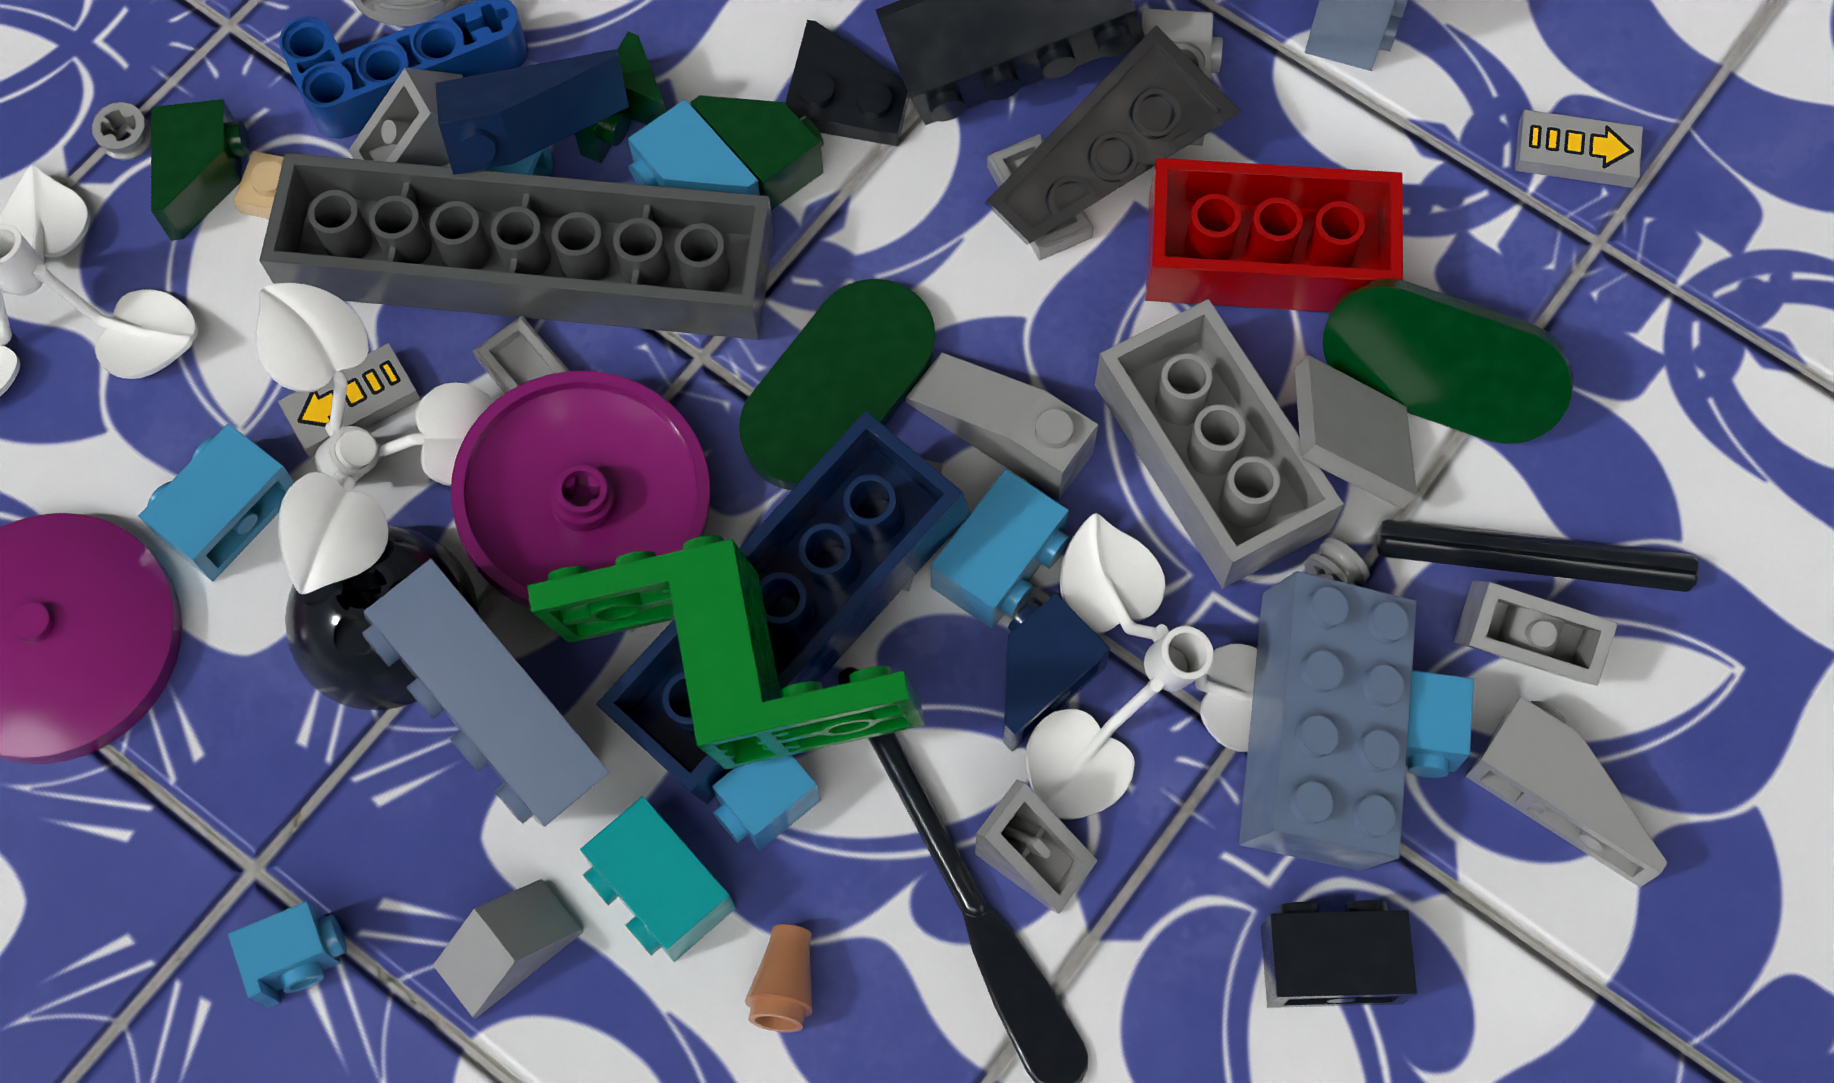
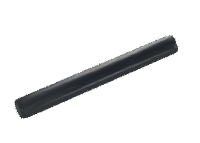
M1388 519L1382 521L1377 533V553L1382 557L1681 592L1690 591L1696 585L1699 574L1698 559L1691 554Z

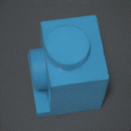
M307 901L228 934L248 998L266 1008L281 1003L277 992L279 989L283 988L285 993H292L307 989L321 982L324 979L323 971L341 964L339 956L347 953L345 937L335 916L329 915L325 917L324 913Z

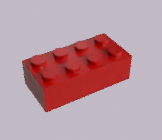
M1156 158L1149 194L1145 301L1199 304L1209 299L1212 305L1331 312L1336 302L1352 289L1354 291L1359 287L1367 286L1368 282L1384 278L1403 280L1402 172Z

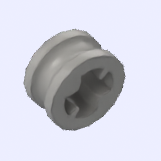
M125 102L111 103L102 108L93 120L92 134L103 148L104 152L113 159L121 161L135 159L143 155L151 145V126L142 112L132 104ZM128 123L131 129H127L131 136L123 141H118L114 136L118 135L115 128Z
M1332 537L1326 538L1319 547L1321 555L1311 554L1304 562V567L1308 574L1348 584L1362 585L1370 576L1368 567L1357 552L1344 542Z

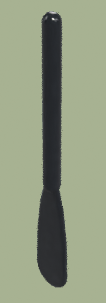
M855 667L843 669L838 677L839 685L851 683L849 675L859 669ZM893 732L868 738L963 914L973 955L993 1005L1027 1074L1034 1083H1081L1088 1070V1053L1083 1040L1050 984L1019 939L987 904L896 734Z

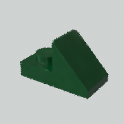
M627 32L617 49L629 107L575 133L580 155L598 163L603 162L612 145L618 146L623 141L629 128L630 119L648 125L666 112L662 96L640 38L631 32Z

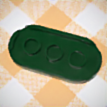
M1384 278L1368 282L1367 286L1359 287L1354 291L1352 289L1336 302L1325 325L1323 352L1327 365L1407 407V413L1483 440L1502 444H1515L1536 439L1550 431L1560 422L1571 401L1574 384L1571 363L1569 365L1568 358L1563 353V347L1549 332L1534 324L1407 281Z
M866 279L840 288L822 304L753 390L743 406L739 422L740 439L750 466L761 478L779 488L793 490L865 411L885 426L928 370L934 356L935 326L930 310L924 301L915 292L899 283L883 279Z

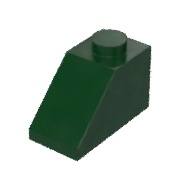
M699 95L690 102L696 112L757 178L760 196H769L771 210L823 174L821 147L824 146V141L819 130L809 118L803 116L799 119L784 102Z
M223 99L151 107V212L171 241L184 239L242 180L241 158L248 157L250 153L248 133L242 121H235Z

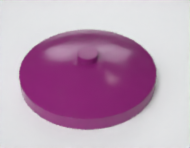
M566 371L545 375L523 383L502 395L477 418L469 429L456 456L452 472L451 506L456 529L465 552L478 572L490 585L507 598L528 609H531L527 585L548 581V574L552 571L571 566L587 567L589 571L614 566L615 559L619 556L636 551H652L657 556L683 550L682 545L686 541L703 536L709 513L710 481L705 455L699 440L684 417L667 400L646 386L628 378L597 371Z
M53 513L31 516L0 527V760L21 764H51L72 760L99 750L125 734L145 716L165 689L178 658L182 632L181 609L173 582L159 560L136 537L111 522L82 514Z

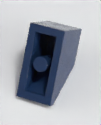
M1057 593L1042 606L1035 601L1028 604L1013 618L1008 626L1011 633L1008 635L1006 652L1003 743L1012 752L1031 735L1042 719L1062 708L1100 674L1107 665L1111 648Z

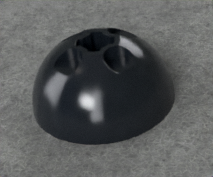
M388 525V541L384 552L372 567L361 574L330 584L309 594H299L292 584L285 614L286 635L294 661L309 683L329 699L339 704L362 710H388L416 702L417 700L407 689V686L416 679L400 659L391 666H388L363 637L362 632L371 626L365 619L364 611L431 558L478 614L477 597L472 581L463 565L453 553L435 539L419 531ZM375 590H381V593H379V592L374 593V591H375ZM361 601L359 607L356 608L357 603Z

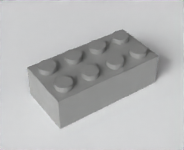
M1209 299L1100 353L1095 379L1096 389L1222 589L1331 532L1344 503L1322 470L1301 458L1299 435Z

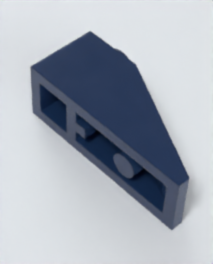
M617 49L435 83L438 125L453 175L514 164L629 107Z

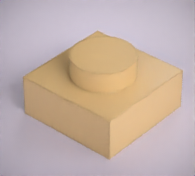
M257 151L252 152L233 200L240 213L269 219L284 157Z

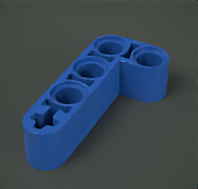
M476 0L440 14L431 20L410 26L345 53H341L333 33L326 22L317 17L305 16L294 19L284 27L279 38L280 49L317 128L322 134L337 139L350 137L362 131L404 68L462 74L464 78L518 68L526 60L528 54V45L517 9L509 0Z

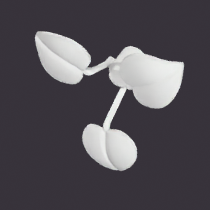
M30 165L22 176L0 214V396L8 390L20 370V359L11 349L5 347L11 340L12 332L2 293L6 292L25 296L37 291L43 283L95 324L106 328L98 338L95 347L97 359L106 371L117 377L136 379L162 370L191 347L193 340L197 338L198 325L193 314L179 299L168 293L153 289H142L122 296L116 304L113 318L101 314L56 278L45 266L44 256L60 257L72 251L87 233L90 225V211L84 200L75 191L53 180L33 165Z
M275 283L263 287L259 292V313L255 339L258 356L264 369L279 385L296 392L309 393L318 391L327 385L331 379L334 384L330 421L325 426L330 438L320 445L316 452L315 467L317 472L308 473L292 484L282 500L279 511V540L285 567L298 593L309 594L330 584L361 574L372 567L385 550L388 541V525L384 511L372 496L361 492H352L355 482L372 470L378 459H384L390 454L412 446L423 445L421 464L426 475L436 482L451 486L455 459L465 436L477 418L495 401L487 393L475 386L457 382L445 383L432 389L421 399L417 406L415 418L421 433L409 434L385 444H377L375 438L367 430L357 426L344 427L342 420L347 380L342 371L357 367L367 357L369 347L364 325L348 304L325 290L299 283Z
M1097 513L1091 515L1081 525L1067 547L1060 575L1062 600L1096 634L1108 632L1120 623L1124 632L1128 635L1152 639L1154 644L1149 647L1144 658L1145 672L1150 681L1115 713L1101 729L1090 714L1078 709H1065L1055 711L1042 719L1031 733L1026 749V767L1031 789L1059 819L1066 820L1079 819L1096 814L1111 806L1122 797L1132 780L1135 761L1131 751L1123 743L1110 736L1161 689L1178 691L1195 681V687L1200 691L1206 692L1201 703L1200 714L1208 732L1228 749L1248 752L1257 648L1244 644H1228L1213 651L1207 636L1194 627L1180 626L1169 632L1164 624H1160L1157 627L1136 624L1134 621L1147 619L1158 610L1166 588L1165 576L1160 564L1149 549L1138 540L1112 526Z

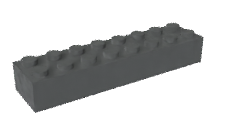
M285 153L259 261L273 284H306L325 290L343 301L511 317L523 316L524 318L758 340L774 228L769 196L483 170L453 175L452 168Z

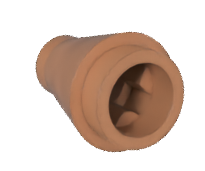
M779 924L772 927L770 941L745 999V1004L750 1007L748 1020L753 1025L776 1032H798L803 1029L804 1018L812 1014L810 966L812 933L809 930L790 924Z

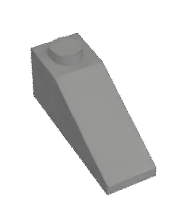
M942 352L906 397L907 404L1057 501L1060 500L1094 452L1098 424L1045 390Z
M1520 696L1504 714L1466 777L1641 888L1659 876L1668 862L1582 735L1565 724L1564 716L1555 708L1540 701L1530 702Z

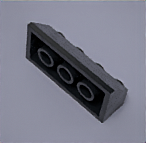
M898 0L876 9L879 22L910 99L925 125L936 121L943 122L955 119L966 109L990 100L1009 98L1016 94L1020 88L1046 78L1063 77L1071 73L1077 66L1100 57L1120 55L1145 37L1133 0Z

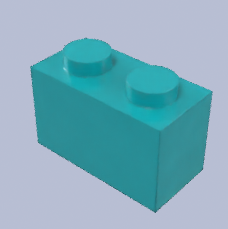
M643 796L580 848V851L592 866L582 874L583 877L608 906L617 898L623 902L635 916L625 926L651 956L662 948L672 961L675 962L736 909L727 891Z

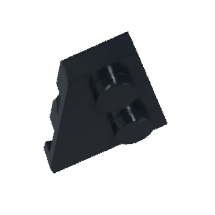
M807 20L785 104L799 119L803 116L809 118L820 133L898 147L910 98L904 81L817 21Z

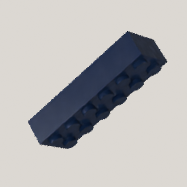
M867 411L855 421L740 546V550L759 575L780 690L797 683L819 682L970 515L964 493ZM674 619L595 705L685 788L706 804H709L716 796L712 786L733 768L724 769L697 746Z

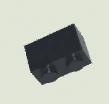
M1382 900L1350 902L1345 905L1346 912H1319V904L1315 902H1291L1279 905L1278 913L1270 914L1261 925L1267 1008L1398 1005L1407 1002L1417 994L1408 910L1388 911L1387 902Z

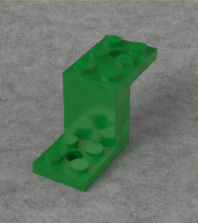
M701 536L686 541L682 545L683 550L659 556L652 551L630 552L616 558L614 566L592 571L583 566L560 568L548 574V581L527 585L531 612L568 643L675 619L696 743L700 749L724 769L925 726L920 698L904 671L892 673L890 666H874L855 671L849 675L851 683L824 689L821 682L809 681L789 685L780 690L759 575L733 539L724 541V538L721 536Z

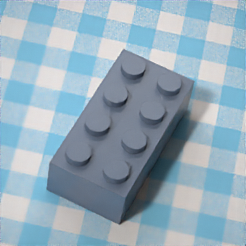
M431 558L364 611L365 619L371 626L362 632L363 637L388 666H391L398 659L402 661L416 678L407 686L409 692L432 719L442 711L445 712L460 730L450 739L475 770L479 771L487 764L503 781L493 791L522 824L533 817L542 826H547L610 773Z
M1299 571L1294 572L1262 593L1239 845L1357 871H1363L1399 858L1416 600Z

